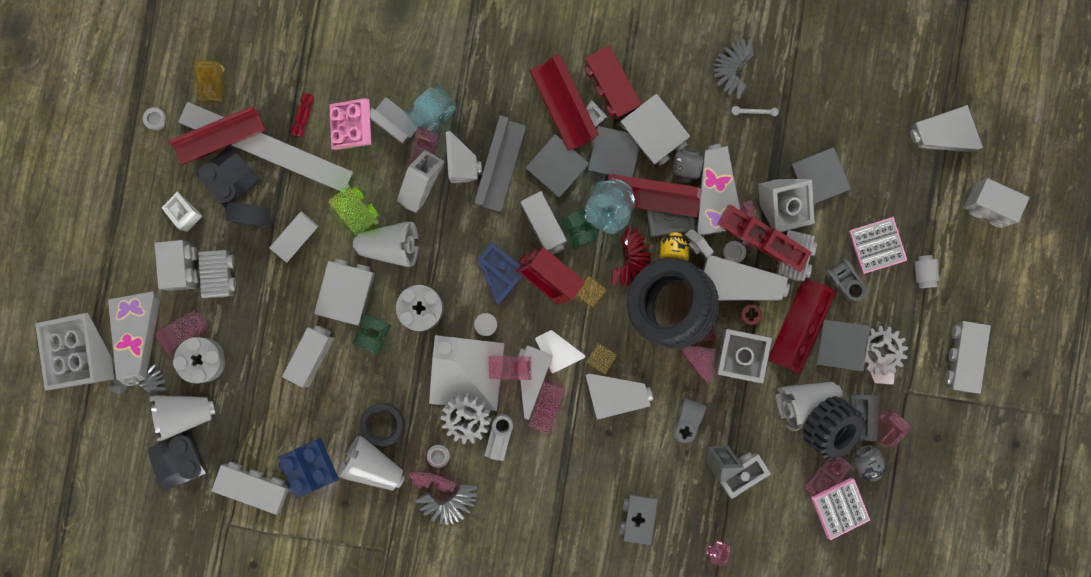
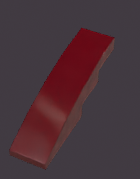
M732 205L726 207L717 223L718 226L798 272L802 271L812 253L780 231L770 228Z

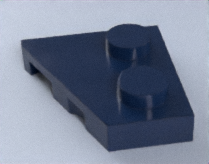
M493 242L478 258L495 301L500 304L523 277L516 271L520 265Z

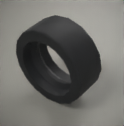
M227 203L225 221L248 226L269 227L271 209L251 204Z
M377 403L368 407L360 420V431L363 437L372 445L378 447L388 446L396 442L404 430V418L401 412L394 405L388 403ZM378 411L390 413L395 420V430L386 438L374 436L369 429L370 418Z

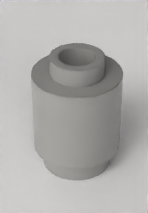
M932 255L919 256V261H914L916 283H919V288L938 287V260L933 259Z

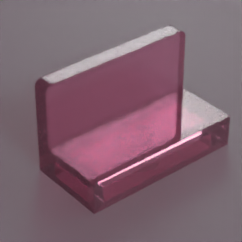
M885 410L879 416L892 429L881 441L883 446L894 448L912 429L896 412Z

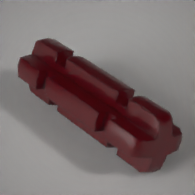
M303 93L301 96V105H298L294 118L295 125H292L290 131L296 137L303 136L304 126L307 124L311 111L310 105L312 106L314 102V96L308 93Z

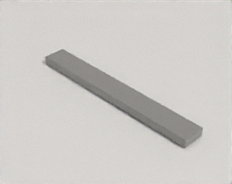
M187 102L178 123L195 130L224 117ZM262 133L232 145L343 193L346 192L354 174L350 170Z

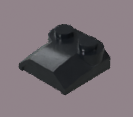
M232 145L209 163L203 164L196 173L204 186L225 209H227V203L237 201L261 180L239 156Z
M191 431L148 448L150 462L159 483L165 491L208 473Z

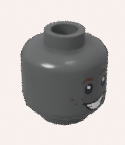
M682 148V151H678L675 154L672 172L678 176L679 181L691 183L692 180L698 179L701 176L704 158L700 155V151L692 148Z

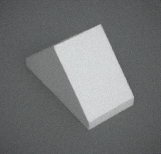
M178 192L162 207L175 226L185 232H188L203 217Z

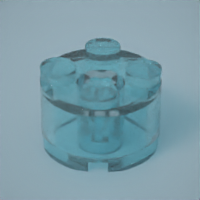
M436 83L434 89L432 86L428 88L412 103L415 107L411 111L407 109L404 114L423 134L427 133L430 136L438 129L440 120L444 119L446 121L455 113L456 102Z
M618 179L599 181L593 187L585 207L586 220L594 227L609 234H615L628 224L636 203L631 187Z

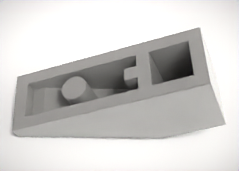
M527 346L526 350L521 348L517 361L521 362L519 371L524 418L528 420L553 356L530 346Z

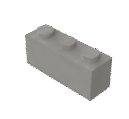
M960 321L954 326L952 338L955 339L954 348H951L949 352L951 368L947 371L945 382L948 384L947 389L981 394L991 325Z
M229 461L228 464L220 466L212 492L276 515L281 512L288 493V486L284 485V480L272 477L271 480L263 477L264 473L253 469L250 472L242 470V465Z

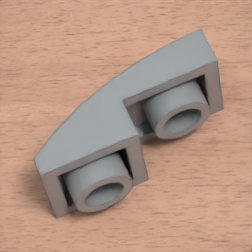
M301 211L271 245L270 249L287 263L317 229L318 225Z

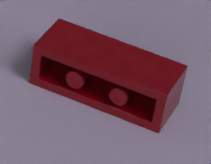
M610 45L585 58L586 65L583 66L589 78H594L596 82L594 88L600 98H605L607 102L605 108L610 117L614 116L616 121L642 105Z

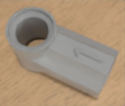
M499 414L494 418L484 456L504 461L513 429V421L509 415ZM501 419L507 420L509 428L504 431L499 430L496 426L497 421Z

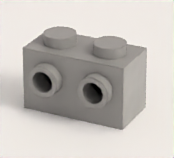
M748 452L741 456L738 460L744 466V470L727 481L720 483L731 499L771 475L759 454Z

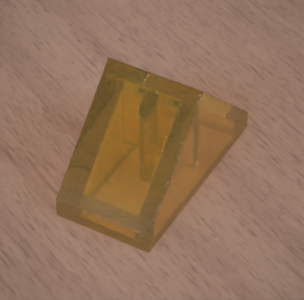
M195 60L194 68L198 100L221 102L224 67L216 61Z

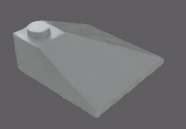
M88 313L35 323L45 391L114 380L111 356Z
M435 335L429 404L448 405L451 398L456 401V397L459 394L463 399L467 394H470V399L473 400L478 396L479 404L482 402L486 403L483 407L484 410L497 411L504 343Z

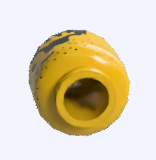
M670 233L669 236L661 240L660 259L672 257L688 261L690 251L689 240L684 238L681 233Z

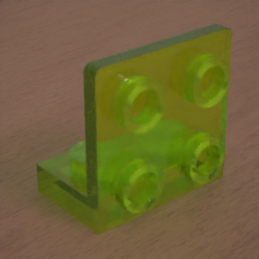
M348 184L328 200V203L357 236L358 233L365 231L373 223L375 225L379 223L377 218L379 213L371 203L366 205L362 199L365 197L356 185L352 188Z

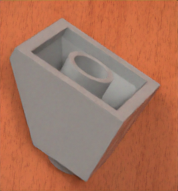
M446 132L448 176L451 183L478 181V175H482V163L477 162L476 155L452 132Z
M777 179L758 184L760 207L772 229L783 232L815 223L811 179Z

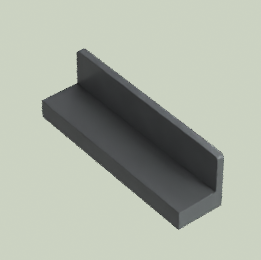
M499 116L474 202L475 205L499 212L502 211L525 133V125L509 121L508 117Z

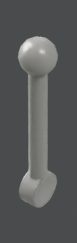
M734 106L731 113L735 116L740 113L771 114L772 116H777L779 110L777 108H772L771 110L740 109L738 106Z

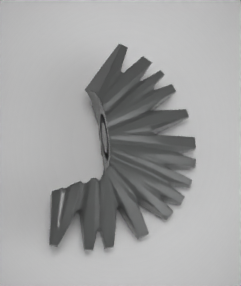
M741 39V46L738 40L736 41L737 46L731 43L734 52L727 47L724 48L730 57L719 53L718 57L720 59L716 58L715 60L720 64H714V67H717V69H713V72H716L714 77H723L717 84L720 86L727 82L724 92L726 93L729 90L728 95L730 96L737 88V99H740L746 89V85L737 75L748 60L754 56L752 39H749L747 46L744 39Z
M155 364L151 368L148 366L146 380L139 381L137 384L150 395L166 391V387H160L166 383L165 380H161L164 375H160L162 373L160 370L155 372L157 367ZM114 373L115 378L110 381L117 385L107 387V390L122 394L128 386L118 381L116 373Z
M460 485L443 500H437L428 492L415 501L416 503H425L420 508V511H424V515L434 512L430 519L431 521H434L440 514V524H443V519L446 525H448V519L453 524L452 516L456 522H459L458 517L461 520L464 519L460 509L470 513L466 505L474 507L475 504L473 502L476 499L473 497H477V493L472 490L477 489V486Z

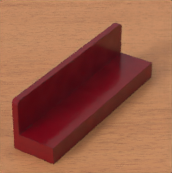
M560 54L552 56L546 63L530 69L529 72L567 150L587 144L599 136Z
M251 106L169 140L168 143L174 147L180 164L186 165L266 131L258 110Z
M609 174L608 183L612 186L609 198L610 204L689 217L698 216L702 190L699 187Z
M806 278L805 281L801 282L770 352L768 361L800 375L836 291L822 283Z

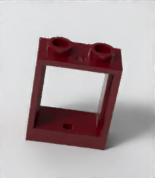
M544 247L537 250L533 249L530 253L526 252L518 261L520 266L516 271L557 305L573 300L585 284L580 277Z

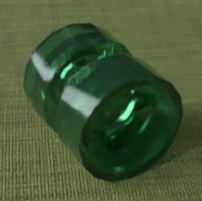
M586 208L574 212L559 221L564 232L569 233L568 241L573 250L599 238L595 227L589 224L591 219Z
M364 314L360 323L362 330L356 333L352 344L380 354L384 345L382 338L387 337L392 325ZM370 328L377 330L376 336L368 334Z

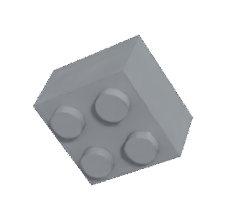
M986 178L974 183L964 208L969 210L970 215L976 218H987L990 220L989 223L991 225L1002 228L1003 226L1019 223L1030 197Z
M184 240L156 242L155 254L158 289L167 291L196 289V283H199V272L197 269L195 270V260H197L198 254L196 247H193V243Z
M724 329L715 374L763 383L772 338Z

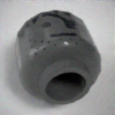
M864 446L856 451L853 462L860 478L870 481L881 479L883 477L882 474L887 469V464L880 449L873 448V446Z

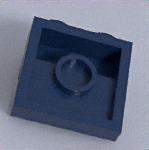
M321 438L278 457L280 461L279 469L282 473L286 474L289 481L288 490L291 494L295 495L296 499L339 480Z

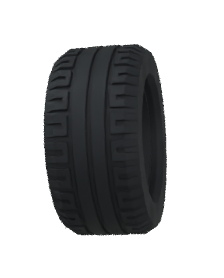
M672 257L656 260L654 263L652 262L645 266V269H642L637 274V277L634 278L631 284L632 286L629 288L627 312L632 326L642 337L664 348L681 349L697 344V342L701 341V338H704L709 333V330L715 324L714 321L717 319L719 295L717 294L716 286L704 271L689 261ZM671 282H687L692 291L693 301L689 313L681 322L673 326H661L654 315V302L657 294L664 286Z

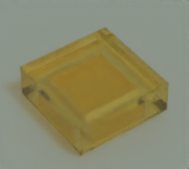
M588 276L584 281L585 284L576 296L593 308L606 289Z
M598 343L586 363L606 374L617 355Z

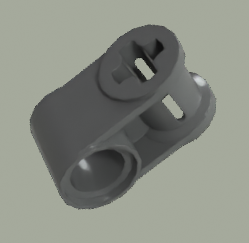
M844 258L838 266L832 270H826V274L846 301L857 302L865 297L866 287L856 274L851 263ZM850 286H856L859 289L858 297L850 295Z
M687 398L683 399L673 429L674 438L678 442L689 443L694 440L705 414L706 405ZM687 427V432L690 435L682 439V434L679 433V430Z

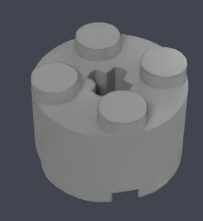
M415 285L405 289L400 294L396 303V313L398 319L405 327L423 332L434 328L440 322L444 313V305L436 291L424 285ZM419 302H422V306L426 307L425 311H421V315H418V311L415 310V306H418Z
M202 337L189 338L177 348L173 366L179 376L188 382H210L218 378L224 370V351L212 339ZM198 356H202L201 360L203 361V364H197Z

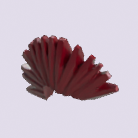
M628 226L620 239L623 248L624 265L619 269L611 270L613 286H615L619 278L621 286H624L625 282L627 286L630 285V275L634 279L637 277V273L645 269L644 266L649 265L643 261H651L650 258H647L651 256V252L640 253V251L649 247L648 244L639 246L645 240V237L640 239L642 233L637 235V229L631 233V226Z

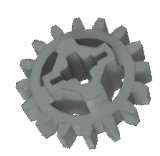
M877 326V332L873 328L870 329L865 370L869 371L874 368L873 374L878 375L881 370L882 375H887L888 369L895 373V366L903 367L900 360L907 359L903 351L908 350V347L902 346L905 338H898L899 331L891 333V327H887L883 331L882 326ZM881 335L878 342L870 343L873 338ZM892 340L894 341L897 350L893 348L891 344ZM884 346V350L891 354L881 355V352L874 348ZM868 352H871L874 358L873 362L869 358ZM887 359H894L889 365L883 366Z
M459 394L456 397V401L451 398L448 405H445L443 408L445 413L441 416V420L446 422H444L442 428L449 429L446 434L447 436L455 435V442L461 438L463 444H466L468 439L473 444L477 438L481 440L484 433L488 432L490 428L488 425L492 420L487 417L490 410H484L483 407L486 403L482 402L479 404L478 396L472 400L470 399V394H467L464 399ZM457 408V415L452 417L453 410ZM480 421V427L475 429L476 423Z

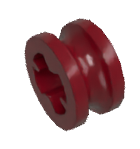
M747 305L740 312L741 321L749 326L757 324L762 317L761 310L756 305ZM749 309H753V313L756 312L757 317L753 318L752 321H748L749 317H745V313H748Z

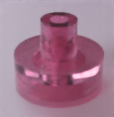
M717 542L713 547L709 546L707 548L706 554L710 556L712 564L723 567L729 560L730 547L728 544Z

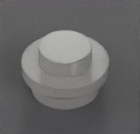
M434 445L428 450L427 460L431 466L441 468L448 463L450 453L445 446Z

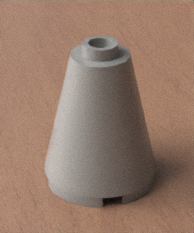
M407 221L361 232L354 238L353 248L359 256L411 267L415 265L418 256L419 246H415L414 239H418L417 228L414 222Z
M834 382L783 386L777 389L780 393L776 394V404L781 418L786 417L789 424H786L787 428L791 431H797L804 427L808 416L820 402L833 396L842 398L843 393L840 386Z
M149 396L150 402L155 401V404H152L151 407L155 433L161 434L157 436V441H163L211 420V415L215 414L213 401L208 402L207 397Z
M357 436L346 453L345 462H342L338 471V476L342 479L392 491L395 487L400 488L405 478L402 475L403 470L361 436Z

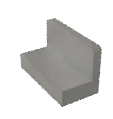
M384 98L376 109L372 108L370 110V119L404 146L420 127L419 122L388 98Z

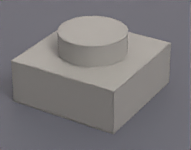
M690 229L685 234L690 240L689 247L696 254L700 252L708 258L713 253L705 239L695 230Z

